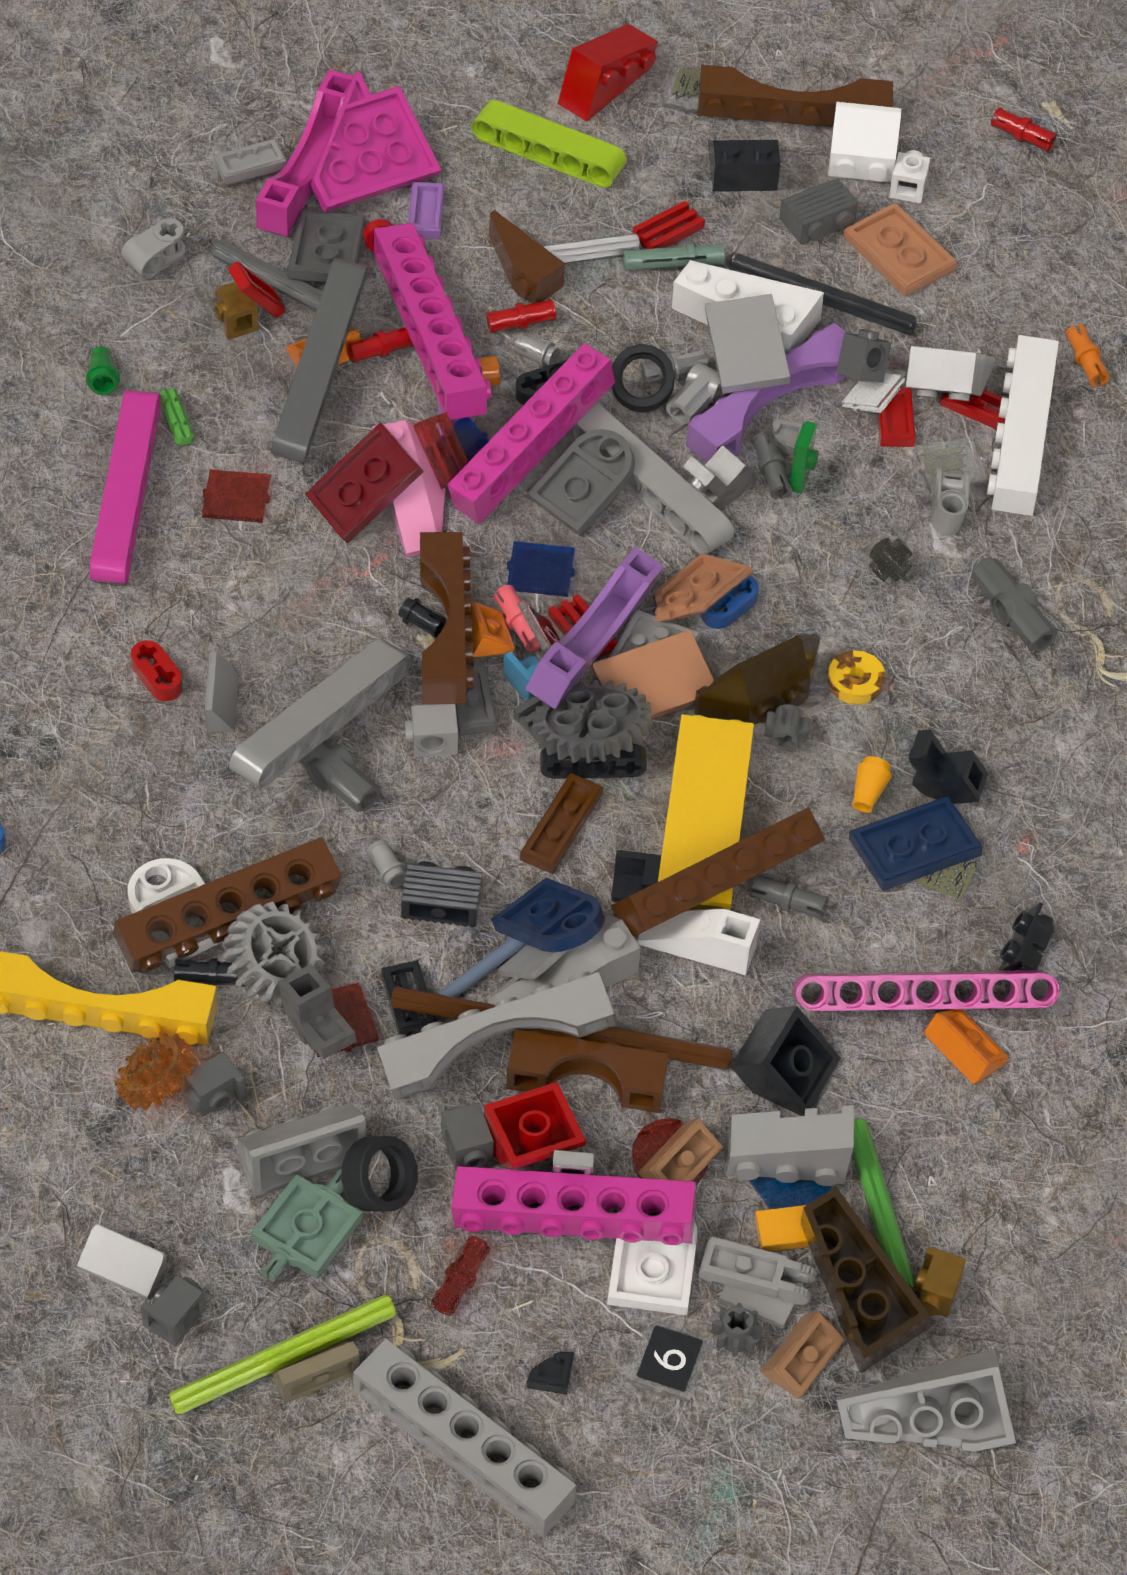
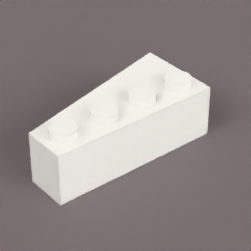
M690 260L673 282L672 309L708 325L705 313L706 303L772 294L785 355H787L792 348L803 344L821 320L824 292Z

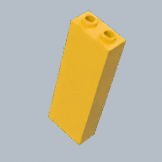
M681 714L658 882L739 842L754 723L742 722L740 720L707 718L702 715L691 716ZM733 887L687 911L731 910Z

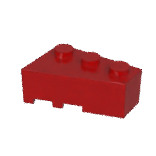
M628 23L572 48L557 104L584 121H589L653 66L656 60L655 51L658 41Z

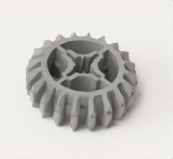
M273 901L266 903L263 907L260 904H256L249 910L239 914L237 920L229 926L227 930L229 935L223 942V945L228 950L224 953L222 959L232 962V965L228 967L227 973L237 974L238 979L235 986H242L244 984L248 987L247 997L258 993L260 1003H266L271 999L274 1005L282 1004L278 981L310 964L318 972L323 968L325 962L319 957L323 954L325 948L315 943L319 940L321 933H311L309 928L312 921L302 922L300 920L301 910L290 914L288 904L281 905L278 908ZM278 947L281 948V950L277 954H275L271 959H267V956L270 955L275 949H277Z

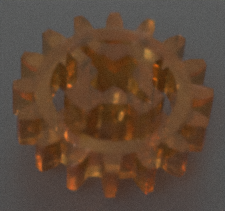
M164 1033L159 1041L154 1037L150 1038L148 1046L143 1047L139 1045L131 1056L125 1058L128 1065L118 1069L117 1072L121 1077L115 1081V1085L118 1087L116 1092L134 1110L139 1106L143 1110H147L153 1102L157 1107L160 1106L164 1097L168 1096L172 1099L175 1096L174 1093L180 1087L186 1085L183 1081L184 1077L193 1074L194 1071L190 1066L196 1062V1058L192 1055L194 1050L178 1034L170 1037L167 1033Z

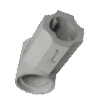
M701 362L696 363L692 367L685 380V385L666 405V412L671 416L673 422L680 426L689 424L692 418L700 414L710 403L715 405L720 398L724 397L725 394H722L718 372Z

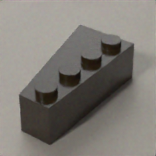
M837 1187L804 1206L800 1224L859 1372L862 1373L927 1330L931 1315Z

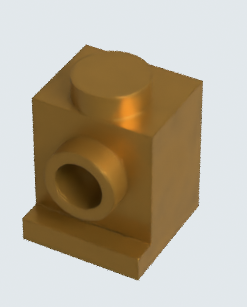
M236 282L217 287L215 297L218 302L214 303V310L219 322H224L227 340L259 330L258 306L252 299L240 291Z
M928 1246L914 1291L920 1292L919 1300L931 1316L940 1315L948 1318L962 1279L966 1259Z

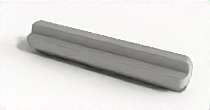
M634 233L545 245L544 248L564 263L620 256L623 255L624 250H640V240L638 235Z

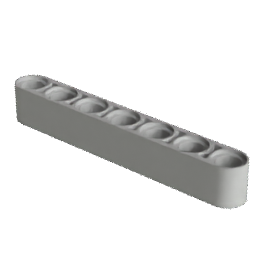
M598 402L566 434L573 442L579 436L598 429L611 430L624 437L635 458L634 473L625 488L697 553L708 555L733 538L734 529L730 520ZM607 446L602 456L612 457L616 455L619 451V446Z
M383 639L375 640L242 742L234 751L229 762V768L259 788L268 786L398 684L410 668L411 656Z

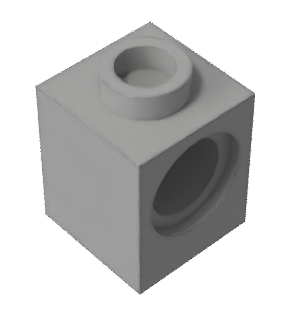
M455 704L411 706V721H404L405 741L406 743H413L414 757L458 754V727Z

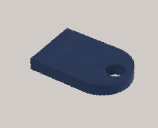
M545 878L494 916L491 921L496 932L542 951L561 952L578 947L592 939L603 927L605 915L598 899L594 896Z

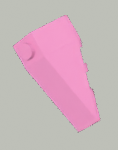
M407 420L383 425L387 427L424 471L389 504L406 558L420 555V532H442L448 461L446 455H441L445 454V452L438 450L437 435Z

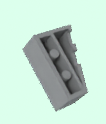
M854 1105L842 1106V1113L819 1115L818 1108L805 1109V1116L782 1118L781 1111L733 1114L728 1131L727 1175H734L744 1180H753L760 1177L777 1179L783 1183H793L799 1180L816 1182L822 1186H832L837 1183L844 1184L854 1148Z

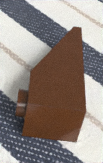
M492 211L490 213L489 238L511 288L516 294L533 304L544 301L564 286L565 263L497 211Z

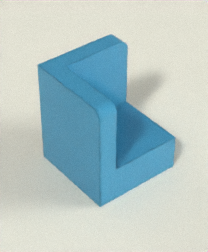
M510 651L504 654L503 676L525 701H528L534 695L525 690V687L539 661L534 656H529L519 661Z

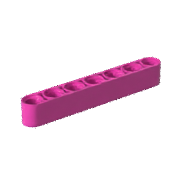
M124 391L91 554L90 581L117 584L128 583L160 416L161 396L158 392Z
M1037 970L808 973L799 976L792 986V995L795 1001L806 1010L1044 1008L1055 1003L1060 992L1059 984L1054 977ZM1006 979L1010 985L1009 994L1003 999H996L992 991L993 986L997 981ZM1038 979H1045L1048 985L1047 993L1042 998L1034 999L1031 995L1032 984ZM929 980L934 985V994L928 1000H919L916 994L917 987L921 982ZM962 980H969L972 985V993L968 998L958 1000L954 992L955 986ZM850 981L856 982L859 990L856 998L848 1002L843 1001L840 997L842 985ZM886 981H893L897 989L895 996L891 1000L882 1001L878 996L880 985ZM809 982H817L821 990L819 997L813 1002L804 1001L801 995L802 988Z

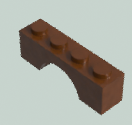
M515 1029L507 1067L506 1089L527 1092L555 1083L567 1076L577 1074L591 1075L602 1079L614 1089L621 1107L660 1113L669 1054L658 1052L652 1048L636 1049L623 1047L614 1042L598 1043L585 1041L576 1036L560 1037L547 1035L538 1030L522 1031Z

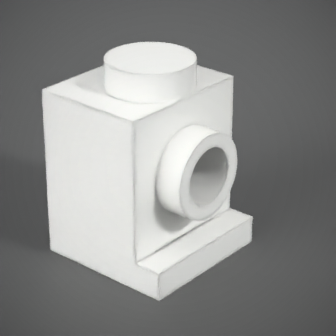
M910 150L906 153L898 152L892 174L889 198L921 203L927 181L930 158L924 157L921 152L916 150ZM899 182L916 183L917 188L901 186Z

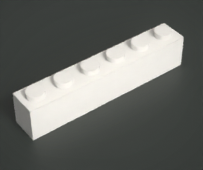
M1018 335L1016 348H1009L1006 368H1012L1013 370L1012 373H1005L1003 393H1009L1008 398L1002 397L999 418H1005V424L998 423L995 443L1001 444V449L994 448L991 469L997 470V475L990 474L987 495H993L991 510L1033 516L1059 341Z

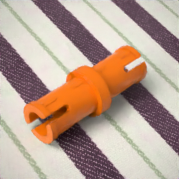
M1083 324L1077 325L1080 333H1078L1075 325L1071 326L1066 331L1065 336L1075 352L1074 360L1079 367L1082 366L1092 387H1098L1095 378L1098 379L1100 386L1105 385L1110 379V374L1100 358L1101 351L1099 347L1093 344Z

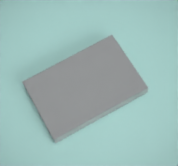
M772 294L705 304V313L722 394L790 384V374Z

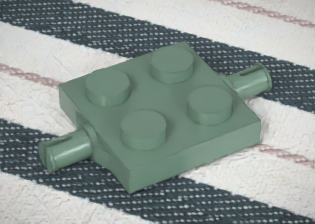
M340 1169L327 1186L311 1183L296 1174L252 1230L251 1241L273 1254L271 1260L261 1270L262 1275L266 1279L269 1277L271 1282H275L286 1265L298 1267L318 1279L363 1220L362 1211L346 1203L340 1196L344 1190Z

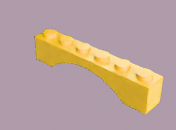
M0 951V1014L11 1013L24 1015L33 1020L49 1019L61 1021L76 1027L82 1025L98 1027L112 1033L120 1031L135 1033L149 1039L160 1037L177 1040L186 1045H194L196 1043L208 1045L218 1009L216 986L177 980L161 988L142 993L124 995L97 994L73 988L54 979L41 970L27 955Z

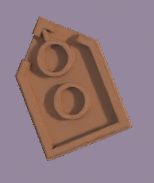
M703 553L656 589V621L669 622L705 613L747 579L753 572L752 567Z

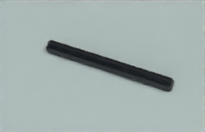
M735 253L730 261L729 270L824 292L823 305L907 335L912 334L915 329L917 318L909 313L739 253Z

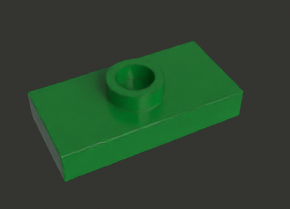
M805 421L802 424L794 445L790 485L792 486V492L800 494L803 492L810 471H814L819 456V451L814 450L817 424Z

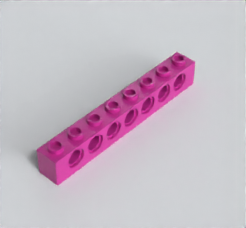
M413 223L375 228V259L446 421L486 414L487 399H491L492 395L490 382L487 378L483 379L480 360L478 357H473L470 338L463 335L461 318L453 313L451 296L444 293L442 276L435 273L434 259L432 255H427L423 235H418Z

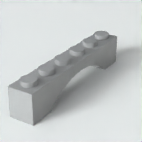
M581 972L571 976L567 983L555 987L553 984L537 987L531 992L532 995L520 999L507 997L496 1002L495 1007L480 1012L479 1009L469 1010L460 1014L458 1020L446 1024L434 1022L424 1026L420 1033L408 1037L405 1034H400L388 1038L384 1041V1045L377 1047L394 1099L398 1100L432 1088L442 1072L460 1054L476 1043L497 1034L515 1029H546L564 1032L580 1038L615 1026L614 1012L600 973L590 974V972Z

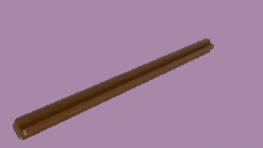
M394 987L390 1001L391 1006L396 1009L458 1020L460 1014L469 1010L479 1009L482 1012L495 1007L493 1004L402 987ZM609 1027L580 1037L585 1041L598 1043L614 1042L623 1047L636 1049L652 1048L661 1053H668V1059L724 1070L729 1069L733 1054L730 1048L617 1027ZM518 1029L522 1031L538 1030L547 1035L560 1037L573 1036L564 1032L546 1029Z

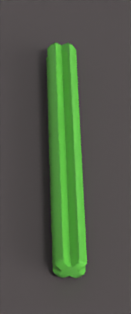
M860 1118L854 1120V1148L852 1153L879 1245L912 1291H914L915 1280L868 1123L865 1119Z

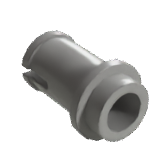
M521 333L515 342L516 346H520V348L514 347L516 354H521L539 362L541 367L555 364L559 357V348L555 347V343L551 341L545 343L525 333Z
M380 840L373 843L368 848L367 855L380 873V882L389 888H397L404 884L407 870L405 864L397 860L387 841Z

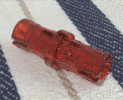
M469 1236L458 1258H456L455 1262H451L445 1270L446 1277L431 1300V1305H435L434 1308L444 1315H453L464 1293H466L467 1289L474 1286L477 1281L476 1274L491 1251V1247L487 1246L488 1243L476 1236Z

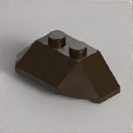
M817 633L797 635L735 665L717 677L710 686H703L696 691L694 714L707 718L740 720L756 725L758 723H765L768 711L775 713L777 707L781 705L800 706L809 696L818 659L819 635Z

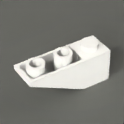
M726 909L690 910L641 933L637 943L641 946L746 975L756 949L760 919Z

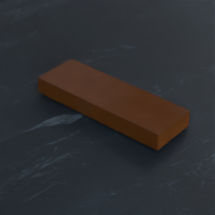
M570 773L520 852V860L550 874H554L603 795V786Z

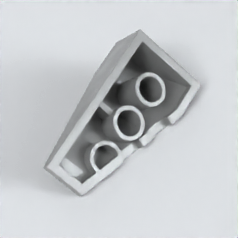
M604 914V925L592 939L568 950L535 980L523 978L514 980V978H511L487 1000V1003L495 1005L496 1002L507 997L520 999L532 995L531 992L542 985L553 984L555 987L567 983L571 976L581 972H590V974L599 972L606 988L639 973L641 947L622 919Z
M995 1350L951 1359L836 1397L846 1439L896 1443L897 1441L923 1443L924 1447L937 1448V1445L961 1447V1450L974 1452L1016 1443Z

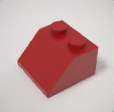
M558 1082L483 1105L484 1116L494 1141V1154L499 1164L511 1170L553 1157L554 1150L571 1151L586 1146L583 1133Z

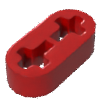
M144 640L135 644L131 649V664L136 675L156 699L160 701L176 699L182 692V675L179 669L157 642ZM146 656L149 659L153 658L154 665H151L146 658L141 659V657ZM162 676L165 682H172V684L167 686L164 682L160 683L159 677Z

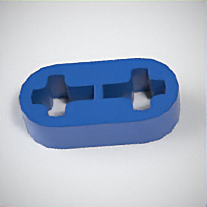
M749 576L705 613H702L703 622L711 628L722 629L732 624L752 608L757 602L759 585L756 579Z

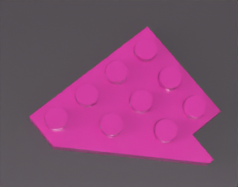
M360 71L355 72L310 183L324 213L411 185L412 182H420L438 176L441 172V168L400 86L371 95Z

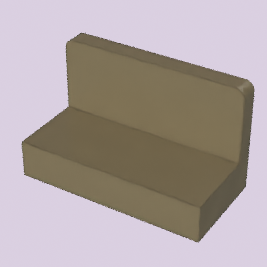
M342 1340L270 1374L285 1404L352 1377L353 1372L360 1366V1354L353 1341L347 1343L346 1340Z

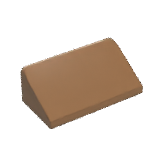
M700 1118L685 1122L640 1169L638 1174L646 1179L693 1181L724 1146Z
M820 1311L805 1314L760 1372L767 1379L796 1398H801L846 1339Z

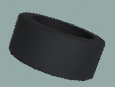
M637 344L627 347L617 355L612 364L615 380L614 385L611 387L613 395L622 406L631 411L646 413L656 410L668 401L674 390L675 371L672 361L664 351L653 345ZM649 359L661 369L663 375L662 385L654 395L639 398L629 394L624 388L622 381L623 372L626 366L634 360Z
M368 1136L354 1142L346 1152L341 1166V1181L346 1196L354 1206L361 1210L395 1211L405 1206L413 1196L418 1182V1166L414 1153L406 1142L395 1136ZM377 1150H381L384 1153L391 1168L389 1187L382 1197H377L368 1179L369 1165Z

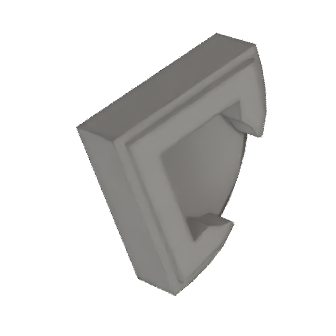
M773 418L772 433L775 443L792 456L802 423Z

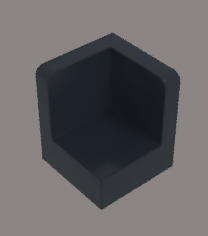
M617 850L611 900L619 902L657 883L661 855Z

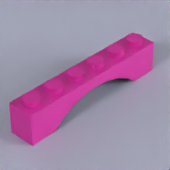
M329 69L317 90L307 125L294 153L279 173L267 179L256 199L258 229L286 237L290 234L300 215V211L303 210L313 192L310 183L353 78L352 75Z

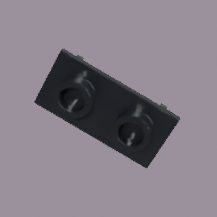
M1042 903L1037 904L1028 912L1023 910L1015 919L1012 925L1015 933L1000 953V958L1003 961L998 971L1038 969L1043 955L1034 950L1032 946L1043 952L1054 931L1053 919L1047 915H1039L1043 906Z

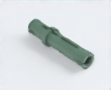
M686 243L685 247L623 251L625 271L683 267L690 260L708 265H724L725 262L723 243L700 246Z

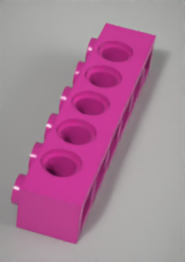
M583 343L447 484L453 506L480 524L614 385L615 380L611 360L586 343Z
M457 1166L451 1210L454 1228H462L468 1232L495 1230L510 1235L525 1232L540 1233L547 1237H559L561 1235L581 1236L588 1240L619 1238L629 1243L645 1240L660 1241L666 1245L692 1244L697 1203L696 1184L693 1181ZM492 1201H501V1202H502V1203H500V1204H498V1205H494V1206L488 1205V1203H490V1202H492ZM533 1203L541 1204V1206L537 1208L527 1207L528 1205ZM571 1206L582 1207L576 1211L567 1210ZM613 1208H616V1209H620V1210H621V1211L618 1212V1213H608V1212H606V1211H608L609 1209H613ZM651 1211L661 1212V1214L657 1216L646 1215L648 1212Z

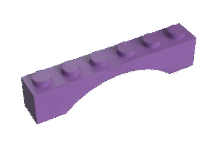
M832 323L824 330L816 331L801 346L792 348L786 355L790 384L733 392L727 397L720 398L712 408L703 414L694 416L688 424L686 446L706 463L722 445L735 456L740 453L741 441L748 424L769 402L800 388L817 385H835L842 381L846 376L837 374L836 370L844 333L847 332L836 323Z
M634 547L618 566L580 620L562 639L556 641L541 658L525 690L556 709L634 611L649 595L664 565L637 547Z

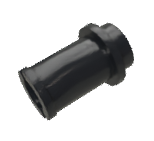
M410 597L407 598L398 613V616L403 618V623H412L434 638L438 636V633L440 634L446 623L445 617L421 605V600L418 598L414 600Z

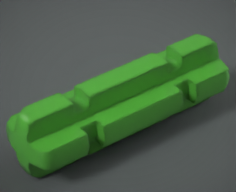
M174 388L161 390V406L165 410L164 414L170 430L174 433L175 443L178 446L191 445L194 441V432L189 425L190 422L183 404L179 401L178 391Z

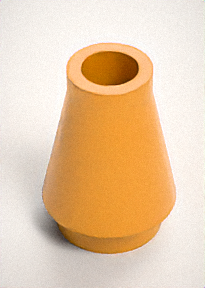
M867 756L857 765L854 798L851 804L855 810L862 813H871L875 803L891 780V765L884 759Z

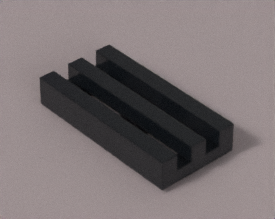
M418 960L381 968V977L398 1035L405 1034L406 1037L407 1032L420 1033L424 1026L436 1022V1018L433 1015L424 1014L425 1018L419 1019L417 1012L407 1011L410 1021L405 1022L402 1010L393 1008L390 1003L392 991L395 987L392 975L397 974L400 987L410 989L405 973L411 971L416 989L427 992Z

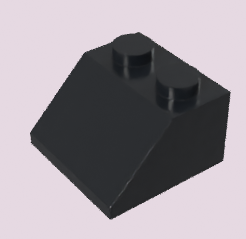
M778 139L708 141L713 192L778 190L780 172Z
M798 1006L765 1009L730 1067L752 1093L800 1116H805V1109L812 1108L841 1057Z

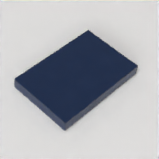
M948 796L849 831L850 842L882 891L982 856L983 850L982 845Z

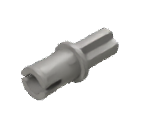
M703 350L675 356L674 353L668 354L675 371V380L679 379V375L689 373L698 362L708 366V358ZM653 361L640 362V374L644 384L663 379L661 369Z

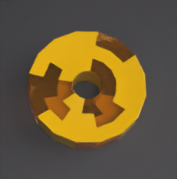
M855 650L843 652L836 656L829 665L828 687L834 696L848 704L861 705L869 703L879 697L884 688L885 669L882 663L869 653Z

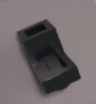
M931 729L918 731L908 758L911 765L916 769L912 782L913 786L925 796L936 800L948 796L953 804L979 802L988 772L973 750L947 753Z

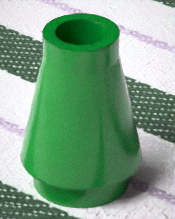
M100 346L91 351L86 383L94 393L108 395L118 386L120 375L112 360L110 350Z

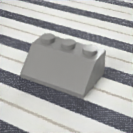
M347 1103L341 1106H328L319 1113L307 1117H294L286 1120L282 1125L266 1130H253L244 1137L238 1138L239 1160L253 1196L257 1197L285 1188L296 1174L309 1180L341 1169L348 1149L354 1142L366 1137V1121L359 1110L351 1103Z

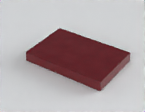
M380 422L310 488L305 495L346 543H349L424 471L387 427Z

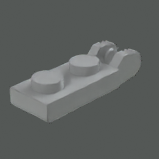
M713 1236L709 1237L699 1270V1278L774 1298L778 1296L784 1302L795 1303L796 1305L808 1304L811 1294L808 1289L801 1287V1285L797 1286L796 1284L782 1281L783 1274L792 1281L806 1284L814 1283L817 1275L816 1270L811 1266L789 1260L785 1255Z

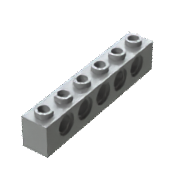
M385 1338L353 1372V1391L542 1538L549 1533L574 1505L577 1485L566 1470L558 1466L554 1468L543 1460L541 1453L536 1447L528 1442L521 1443L513 1437L508 1427L502 1421L495 1417L491 1419L479 1410L472 1398L464 1393L457 1394L447 1386L445 1379L433 1369L427 1371L418 1364L413 1354L404 1346L398 1345L396 1347ZM400 1382H406L411 1384L412 1387L401 1390L396 1388L395 1385ZM437 1406L444 1411L438 1414H431L426 1409ZM467 1430L476 1435L472 1438H461L457 1434ZM494 1455H502L508 1460L503 1463H494L489 1458ZM531 1479L537 1481L540 1485L535 1488H527L521 1482Z

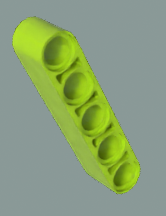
M489 100L471 124L473 134L485 143L602 188L612 185L627 162L625 153L613 144L498 100Z

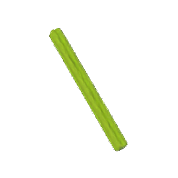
M382 1295L171 1391L169 1394L171 1406L177 1414H183L393 1318L396 1315L395 1305L388 1295Z

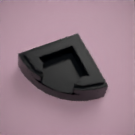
M574 1352L555 1353L553 1357L544 1360L538 1366L536 1365L529 1374L527 1388L567 1395Z

